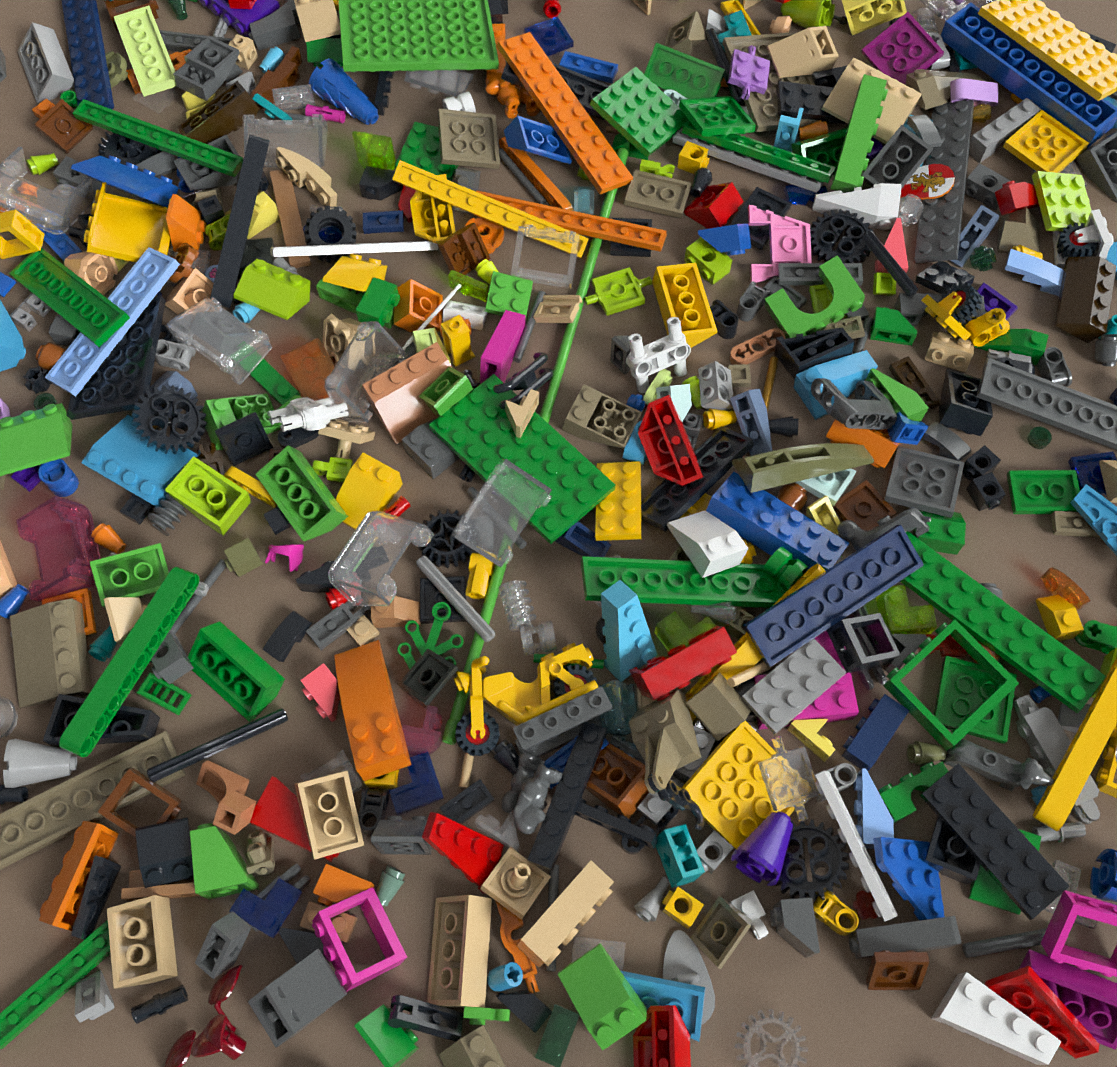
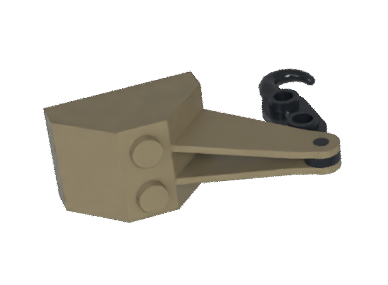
M677 689L670 693L667 698L660 701L656 700L638 709L630 719L629 724L633 742L645 761L644 781L648 791L651 794L658 793L662 801L666 800L675 809L682 811L690 810L697 821V824L694 826L695 829L701 830L704 826V817L701 809L695 801L691 800V796L686 789H681L674 781L670 780L675 770L701 758L689 708L685 704L687 702L686 696Z

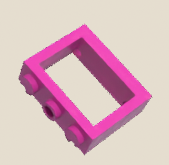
M373 887L319 911L312 920V927L315 930L314 934L316 937H320L324 945V955L332 963L335 975L346 992L399 966L407 958ZM360 905L385 960L356 973L330 918Z
M1064 890L1041 941V945L1048 957L1057 963L1065 962L1075 965L1082 970L1090 969L1107 977H1117V945L1111 958L1064 945L1077 915L1117 926V905Z

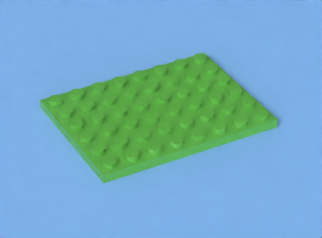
M338 0L344 72L499 69L488 0Z

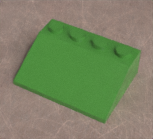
M62 403L57 405L49 404L40 410H28L19 416L4 417L0 420V476L70 456L72 423L70 418L67 417V412Z

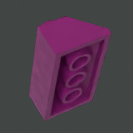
M1029 949L1019 969L1030 966L1099 1044L1116 1050L1117 983L1069 964L1054 962L1048 956Z

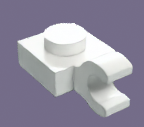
M754 890L730 902L753 920L751 928L757 940L769 934L760 919L766 913Z

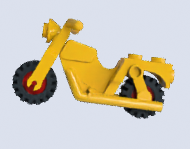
M572 643L562 648L563 652L556 656L554 653H550L542 657V662L537 667V678L531 683L519 681L512 672L488 676L482 681V674L486 672L485 666L489 663L487 656H482L472 661L471 674L457 671V677L453 678L458 691L463 690L465 694L469 691L470 712L461 718L456 727L455 738L457 745L464 753H468L470 756L488 754L496 746L500 736L499 725L493 716L491 717L487 712L483 713V700L514 725L518 726L598 688L597 679L592 675L593 672L587 670L593 665L591 661L594 660L589 648H585L583 643L578 646ZM566 664H579L574 666H567L565 669L563 668V665ZM550 680H555L553 683V694L555 693L556 697L550 701Z

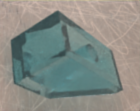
M574 186V211L594 215V186Z

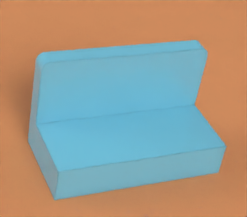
M804 108L799 109L797 118L781 115L774 147L792 152L791 144L796 141Z

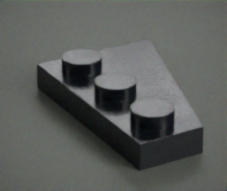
M95 855L79 911L72 926L71 936L85 940L94 932L121 869L120 865Z

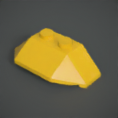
M446 174L437 175L439 177L447 179ZM416 191L410 199L415 235L438 244L456 232L452 206Z

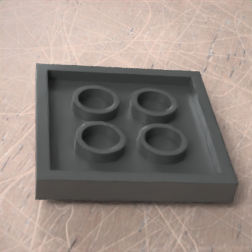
M898 446L884 501L952 518L964 462Z

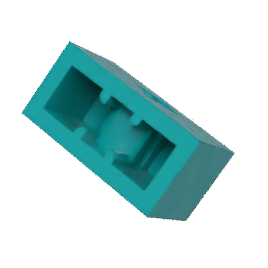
M686 824L665 829L657 836L656 849L672 888L694 882L705 872Z

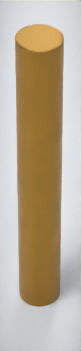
M776 357L770 358L762 394L767 413L778 364V358Z

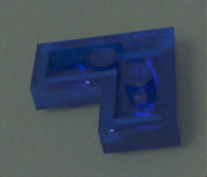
M428 751L410 757L412 765L407 767L412 782L389 790L397 816L444 799Z
M279 878L264 901L243 888L229 912L233 911L248 924L274 938L302 891Z

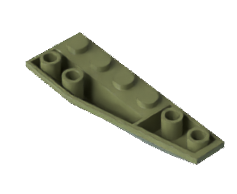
M842 443L790 447L732 461L750 493L874 463L873 457L864 445Z

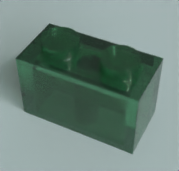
M555 1004L535 1058L555 1067H561L580 1015Z

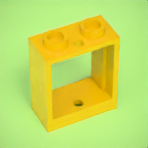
M16 209L0 213V233L9 231L16 237V239L6 241L0 236L1 259L41 251L45 235Z

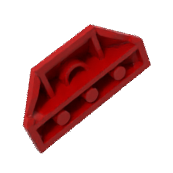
M667 395L650 402L641 422L638 435L654 474L682 486L703 478L697 457L671 396Z
M676 1005L649 1007L646 1021L638 1026L633 1035L634 1067H691L690 1034Z

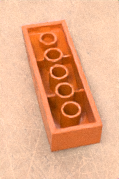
M379 640L334 655L341 704L356 771L364 781L412 765Z

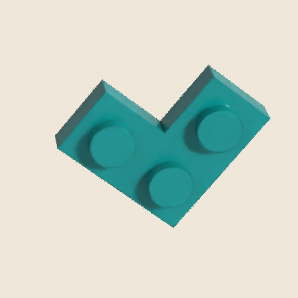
M742 10L724 16V22L728 31L717 36L723 47L722 43L726 37L752 35Z

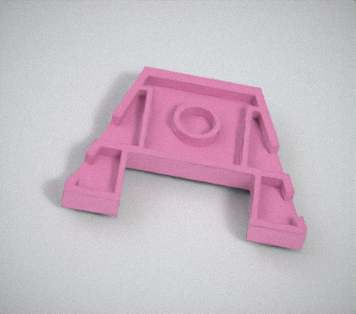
M754 205L748 206L749 226H769L770 264H751L750 283L754 281L757 284L772 279L775 276L778 277L779 263H812L810 224L787 216L775 215L774 212L769 210L757 209V206Z

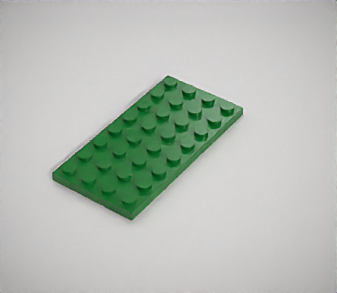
M493 374L443 415L430 423L429 429L551 545L613 492L616 485L536 412L531 417L521 438L516 437L506 411L499 407V403L517 396V394L512 390L498 394L494 393L493 387L503 382Z

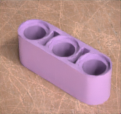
M956 79L950 82L951 103L973 100L976 107H993L999 104L997 83L972 79Z

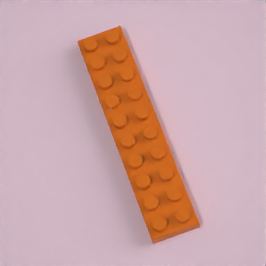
M529 32L498 41V50L599 194L630 184L633 176L532 34Z

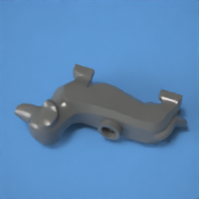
M910 508L892 518L889 515L877 521L878 526L871 530H863L852 520H845L838 525V533L836 535L844 540H849L857 551L896 525H901L905 532L916 529L915 533L919 537L930 530L927 522L931 521V517L923 516L916 508Z
M961 739L954 747L947 750L948 754L943 762L951 767L958 763L961 766L969 767L987 779L1000 782V787L1011 792L1014 787L1022 786V788L1028 789L1031 784L1050 786L1054 782L1035 759L1026 758L1025 762L1021 763L965 739Z

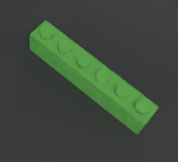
M866 74L863 75L830 189L841 190L843 193L853 192L854 188L862 186L864 177L861 174L862 170L866 171L869 162L866 155L871 153L874 141H871V137L876 135L879 124L876 123V119H880L883 111V106H880L881 101H885L888 89H885L887 80Z

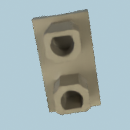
M262 829L249 833L246 861L248 875L254 873V871L262 876L272 873L275 868L274 841L272 836L266 838Z

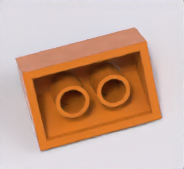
M836 419L826 435L831 443L864 445L874 459V463H871V465L877 468H885L900 444L890 439L887 429L847 428Z

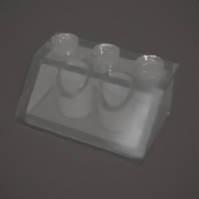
M462 70L406 71L404 81L409 82L413 88L421 89V87L428 88L427 92L433 94L442 92L445 93L444 97L446 98L452 96L456 98L458 94L466 92L474 74Z

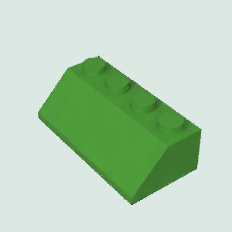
M289 445L255 474L303 541L332 531L348 517L303 454Z

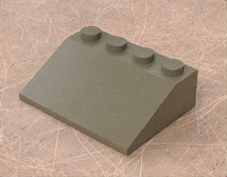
M74 599L50 602L11 615L10 621L19 708L55 702L59 694L73 697L89 695L92 686L82 603Z

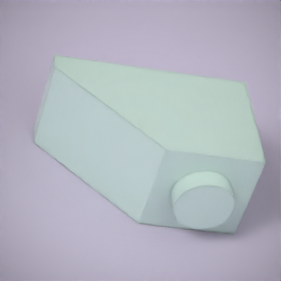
M690 384L656 388L657 399L667 395L671 396L681 421H683L692 406Z

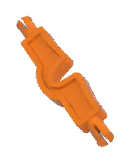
M495 900L502 921L500 935L503 945L513 955L515 963L521 967L528 991L534 994L531 986L532 983L535 993L540 990L534 976L537 974L536 966L517 947L521 939L513 940L511 938L513 931L523 927V920Z

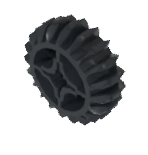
M448 508L446 514H442L438 510V516L435 517L430 514V521L424 520V527H419L420 535L417 536L419 550L422 551V556L428 557L432 563L436 561L437 567H440L442 563H445L447 569L450 567V563H454V566L458 567V561L461 560L463 563H466L465 556L471 557L472 550L477 549V544L475 543L478 542V535L475 534L476 528L473 526L474 524L471 519L467 520L465 513L459 516L457 509L453 514L450 513ZM441 528L437 534L433 535L436 530ZM445 532L447 533V536L450 537L451 545H449L448 540H445ZM465 539L463 544L455 550V546ZM438 549H445L448 552L439 551Z

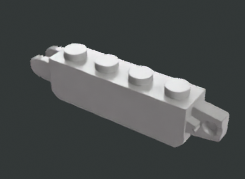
M1026 695L1013 702L1019 720L1016 722L1017 730L1020 736L1027 741L1032 757L1043 767V771L1052 778L1071 742L1052 710L1046 707L1039 709L1030 696ZM1089 775L1072 808L1077 818L1086 825L1100 817V810H1098L1093 800L1098 796L1099 789L1091 775Z

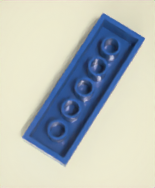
M734 471L712 496L706 509L708 513L736 530L739 536L772 556L778 548L783 546L793 554L792 559L801 560L808 566V569L815 564H820L825 571L829 570L838 563L849 545V542L765 490L750 493L740 475Z

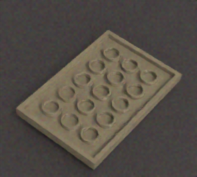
M793 32L726 37L723 40L722 44L730 64L734 49L748 53V47L751 45L756 47L755 56L770 61L767 90L765 93L750 92L748 100H745L744 97L749 115L756 124V132L778 129L781 117L779 116L776 86L778 81L815 85L811 75L779 78L767 46L793 35ZM801 119L799 128L818 120Z

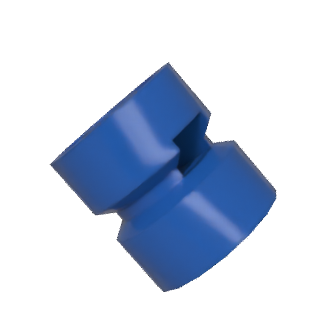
M57 459L40 466L39 478L54 495L58 497L70 496L78 488V477L64 460Z

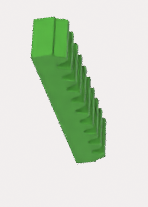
M323 279L316 285L321 299L356 314V308L364 296L363 292L357 294V291L354 289L350 291V288H343V286L323 282ZM393 310L391 311V318L389 322L384 324V326L389 329H391V327L394 324Z

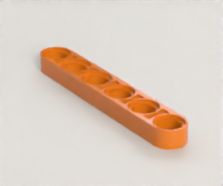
M505 136L499 139L500 148L508 154L551 206L573 211L569 200L526 152L508 147Z

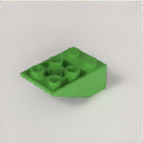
M268 394L206 400L202 413L206 414L203 420L207 422L205 428L211 442L215 444L216 450L224 448L215 430L254 412L258 415L267 435L281 429L280 423L271 425L269 421L271 417L268 416V411H273L274 408Z

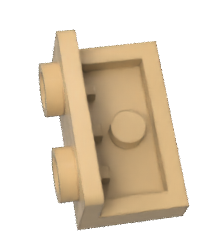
M933 332L925 360L966 372L974 354V345L968 339L965 341L962 338H953L945 332Z

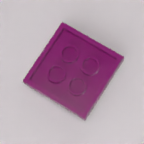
M907 12L862 49V54L876 70L906 85L907 74L913 73L917 69L926 70L944 55V51L913 16Z

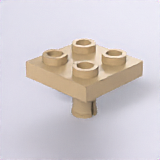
M336 419L326 424L325 428L319 429L318 434L339 439L335 457L349 459L352 442L362 444L374 440L375 431L368 430L369 427L356 424V427L350 426L348 421Z
M510 847L480 889L522 920L551 876L533 863H530L525 857Z

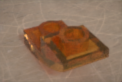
M1054 567L1049 568L1041 576L1045 588L1052 595L1062 593L1064 599L1072 604L1077 611L1091 601L1072 579Z

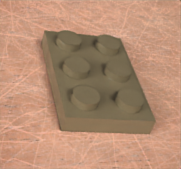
M635 170L624 205L682 219L692 183Z

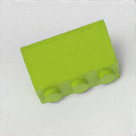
M256 259L245 268L234 292V298L288 320L310 301V280L288 272L281 267L271 265L264 260Z

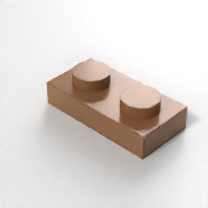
M309 901L299 926L315 932L312 927L313 918L319 911L328 907ZM342 912L330 918L340 941L349 943L358 919L357 917Z

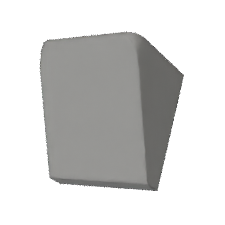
M709 9L706 30L713 28L716 34L723 33L725 30L724 17Z

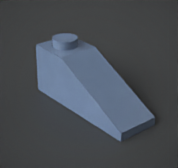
M981 205L960 234L958 260L949 261L962 268L998 223L999 215Z
M760 389L748 390L731 397L730 400L743 435L752 438L755 444L749 450L750 455L772 451L767 408Z

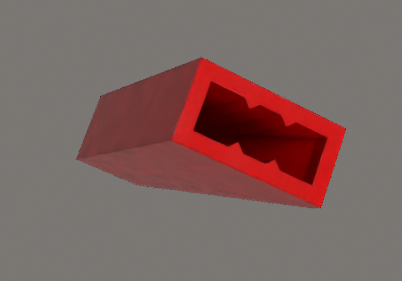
M272 776L254 808L250 823L263 831L312 853L297 796L280 780ZM341 852L322 858L332 862L333 858H337Z

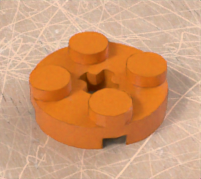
M475 217L466 223L465 226L475 223L479 233L488 231V234L485 236L481 235V238L489 254L493 253L504 240V228L483 218L475 219Z

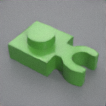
M464 1006V1018L470 1019V1025H485V1020L510 1022V1010Z

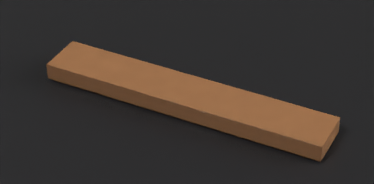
M282 169L271 171L270 176L286 247L307 246L293 182L290 181L288 175ZM309 255L288 256L290 266L300 268L311 265Z

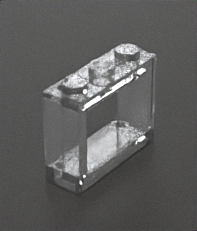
M525 224L524 227L519 226L511 276L531 280L533 283L572 289L580 235H576V232L573 231L556 232V229L548 227L544 228V230L536 229V226ZM524 236L572 243L567 275L519 268Z

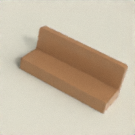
M140 870L130 871L129 888H122L121 899L127 902L153 895L169 899L200 897V895L195 893L194 877L145 888Z

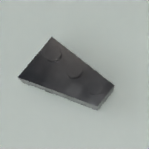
M843 327L816 331L814 335L803 336V333L796 334V337L788 339L776 337L774 354L795 380L797 374L815 365L852 355L854 341Z

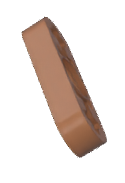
M773 328L733 347L730 353L731 364H749L774 352L776 337H783L785 339V333L781 329ZM759 344L763 347V350L755 351L752 345Z

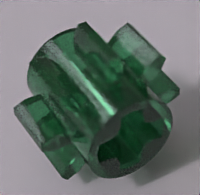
M983 245L974 248L975 254L970 256L972 267L979 269L980 272L992 269V263L996 262V254L993 248L987 249V246Z

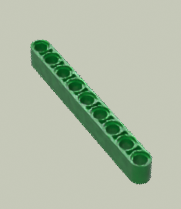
M174 567L169 572L62 734L59 742L61 749L83 758L92 752L199 584L198 574L180 567Z

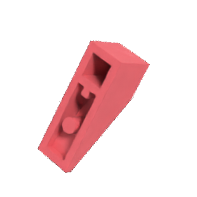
M897 218L884 246L905 273H907L908 261L901 218ZM879 260L875 261V272L889 273Z

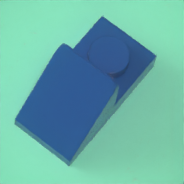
M897 412V421L892 427L887 429L890 439L895 443L917 445L929 426L923 422L912 421L902 413Z

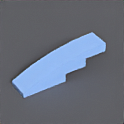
M1013 249L1010 250L1004 270L1023 275V281L1041 285L1040 291L1060 295L1063 269L1035 256Z

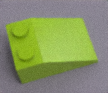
M194 456L165 489V492L222 536L225 535L251 503L247 491Z

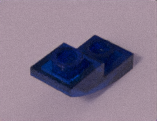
M789 185L784 188L787 201L794 205L800 204L805 206L808 200L814 202L816 194L828 193L824 185L821 186L817 193L796 185Z

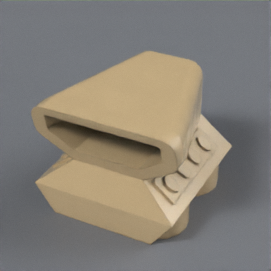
M331 313L324 320L322 347L328 357H335L339 367H347L353 370L357 359L364 365L373 363L377 331L374 327L351 318L339 320Z

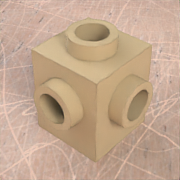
M236 34L233 40L229 42L228 45L238 49L240 52L236 64L249 70L258 58L253 40Z

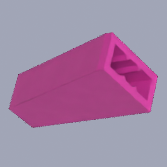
M505 310L481 356V384L493 374L503 383L505 382L525 328L526 315Z

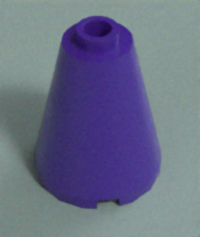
M780 811L770 813L732 854L731 860L736 859L738 862L736 865L737 869L758 883L763 879L769 881L768 886H773L777 884L780 878L793 828L791 819L787 814Z

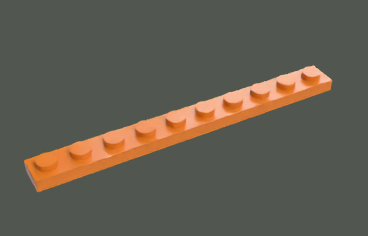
M476 191L576 234L661 252L667 236L666 230Z

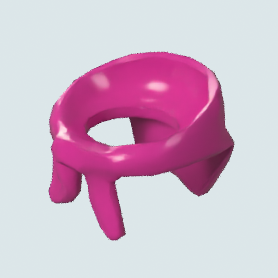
M303 544L268 546L269 553L265 560L266 564L270 561V558L272 562H275L276 553L289 556L290 572L298 571L299 565L303 560Z

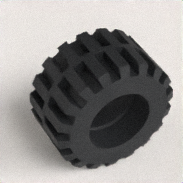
M325 206V210H322L320 207L317 209V213L313 211L310 214V219L307 218L305 226V242L307 246L356 243V225L353 223V218L347 216L345 210L340 212L339 207L335 206L334 210L330 209V206ZM325 226H334L342 232L343 237L339 242L330 244L321 240L318 233ZM348 254L317 256L319 260L327 259V262L331 263V260L337 262L342 256H348Z

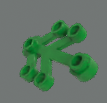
M438 602L432 608V614L435 619L427 643L422 638L419 632V624L416 621H408L405 625L407 634L411 635L421 656L428 648L440 656L451 649H460L464 644L463 637L459 634H454L450 640L436 646L443 622L447 621L451 616L450 606L445 602ZM440 609H444L446 611V615L440 617L438 616L437 612ZM415 624L417 626L416 630L410 632L408 630L409 625ZM454 638H459L461 643L455 646L452 641ZM403 642L399 644L397 651L404 658L410 670L416 661L411 654L412 648L410 644ZM407 646L409 647V652L403 654L400 652L401 648ZM447 656L444 658L446 660H452L454 662V665L456 666V660L453 657Z

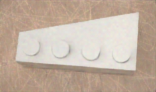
M967 972L957 974L931 1018L963 1033L965 1032L979 1038V1040L1002 1048L1004 1051L1036 1065H1049L1061 1043L1058 1038Z

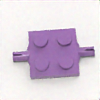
M753 45L748 47V53L734 49L731 57L728 83L740 87L743 90L741 97L742 99L745 97V100L750 98V92L764 94L767 90L770 61L755 56L756 47H753Z

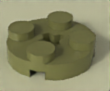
M110 51L105 53L112 89L120 81H124L127 78L128 72L126 71V59L119 53Z

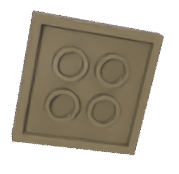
M446 109L438 110L441 164L499 168L500 157L496 115Z

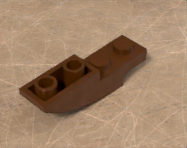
M292 46L288 53L285 54L280 65L276 67L275 72L267 70L264 76L260 78L255 89L251 91V98L258 93L273 104L300 79L298 68L302 64L299 48ZM256 103L260 110L264 109L262 106Z

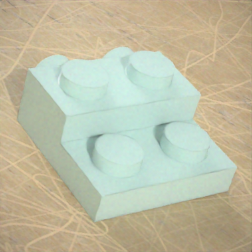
M851 468L795 483L819 498L826 495L831 505L835 506L851 483L856 471Z

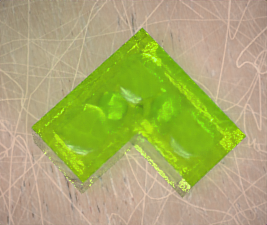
M905 585L892 586L875 597L878 613H881L890 634H925L930 636L937 628L933 606L909 607Z
M676 611L656 623L655 634L669 651L681 644L688 646L689 639L716 625L707 616L689 629Z

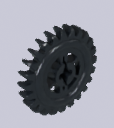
M105 132L108 140L101 137L103 145L98 144L100 156L108 158L111 155L120 159V163L126 165V162L137 165L162 152V150L112 132V135Z

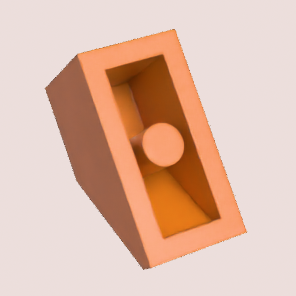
M326 864L313 893L319 897L318 902L330 907L333 903H339L372 887L375 889L376 886L372 882Z

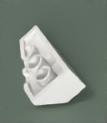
M880 183L874 184V188L865 190L857 187L854 188L853 192L843 193L839 190L816 194L812 210L819 213L826 212L828 215H830L831 210L838 214L839 209L842 210L843 214L850 211L851 216L858 213L857 219L864 217L863 224L870 223L869 228L892 229L898 218L902 187L901 184Z

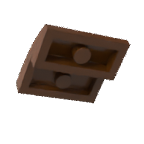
M475 223L459 229L438 244L454 280H461L472 269H476L480 262L485 259H491Z

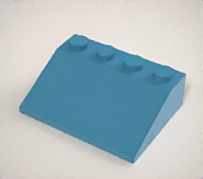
M127 415L93 444L81 463L155 507H161L159 502L162 499L167 500L165 489L192 457L197 458L198 454L188 448L186 452H182L178 448L177 454H174L172 449H169L168 453L165 454L164 448H160L156 452V445L153 444L147 447V439L140 441L142 433L135 434V429L138 426L132 425V421L135 418Z

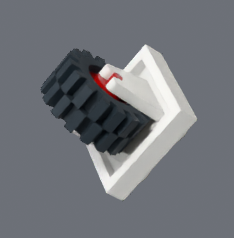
M1100 209L1090 212L1086 225L1081 223V226H1078V223H1074L1072 227L1069 224L1067 228L1062 230L1057 242L1058 254L1062 253L1061 257L1063 259L1066 256H1100L1104 259L1107 258L1108 251L1113 245V236L1107 229L1106 219L1102 217Z

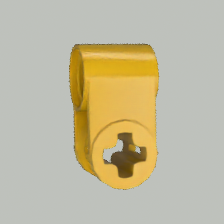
M991 309L989 312L969 321L965 325V329L971 334L969 338L974 346H983L1008 332L1010 325L1005 319L1006 314L1003 309Z
M826 891L824 892L825 900L818 896L813 903L816 919L825 923L842 936L849 935L857 928L859 924L857 914L835 895L832 896ZM826 901L825 906L821 909V906ZM840 916L848 917L851 922L850 928L847 929L840 925Z

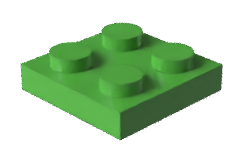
M493 271L484 312L503 316L505 310L527 315L533 281Z

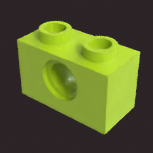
M702 237L686 248L684 259L686 264L696 263L702 279L708 281L711 285H714L730 272L732 259L724 252L720 253Z

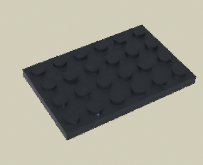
M156 296L151 300L76 397L71 394L67 417L75 420L134 410L135 403H139V396L145 397V391L150 389L166 300L162 296Z

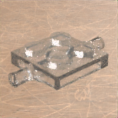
M775 737L771 741L773 742L776 754L769 759L758 762L773 810L780 811L788 807H794L798 821H804L809 818L804 804L810 798L820 795L815 784L816 778L806 748L800 746L792 750H785L782 737Z

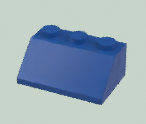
M517 115L505 128L504 134L508 147L567 164L572 163L568 148L552 126Z

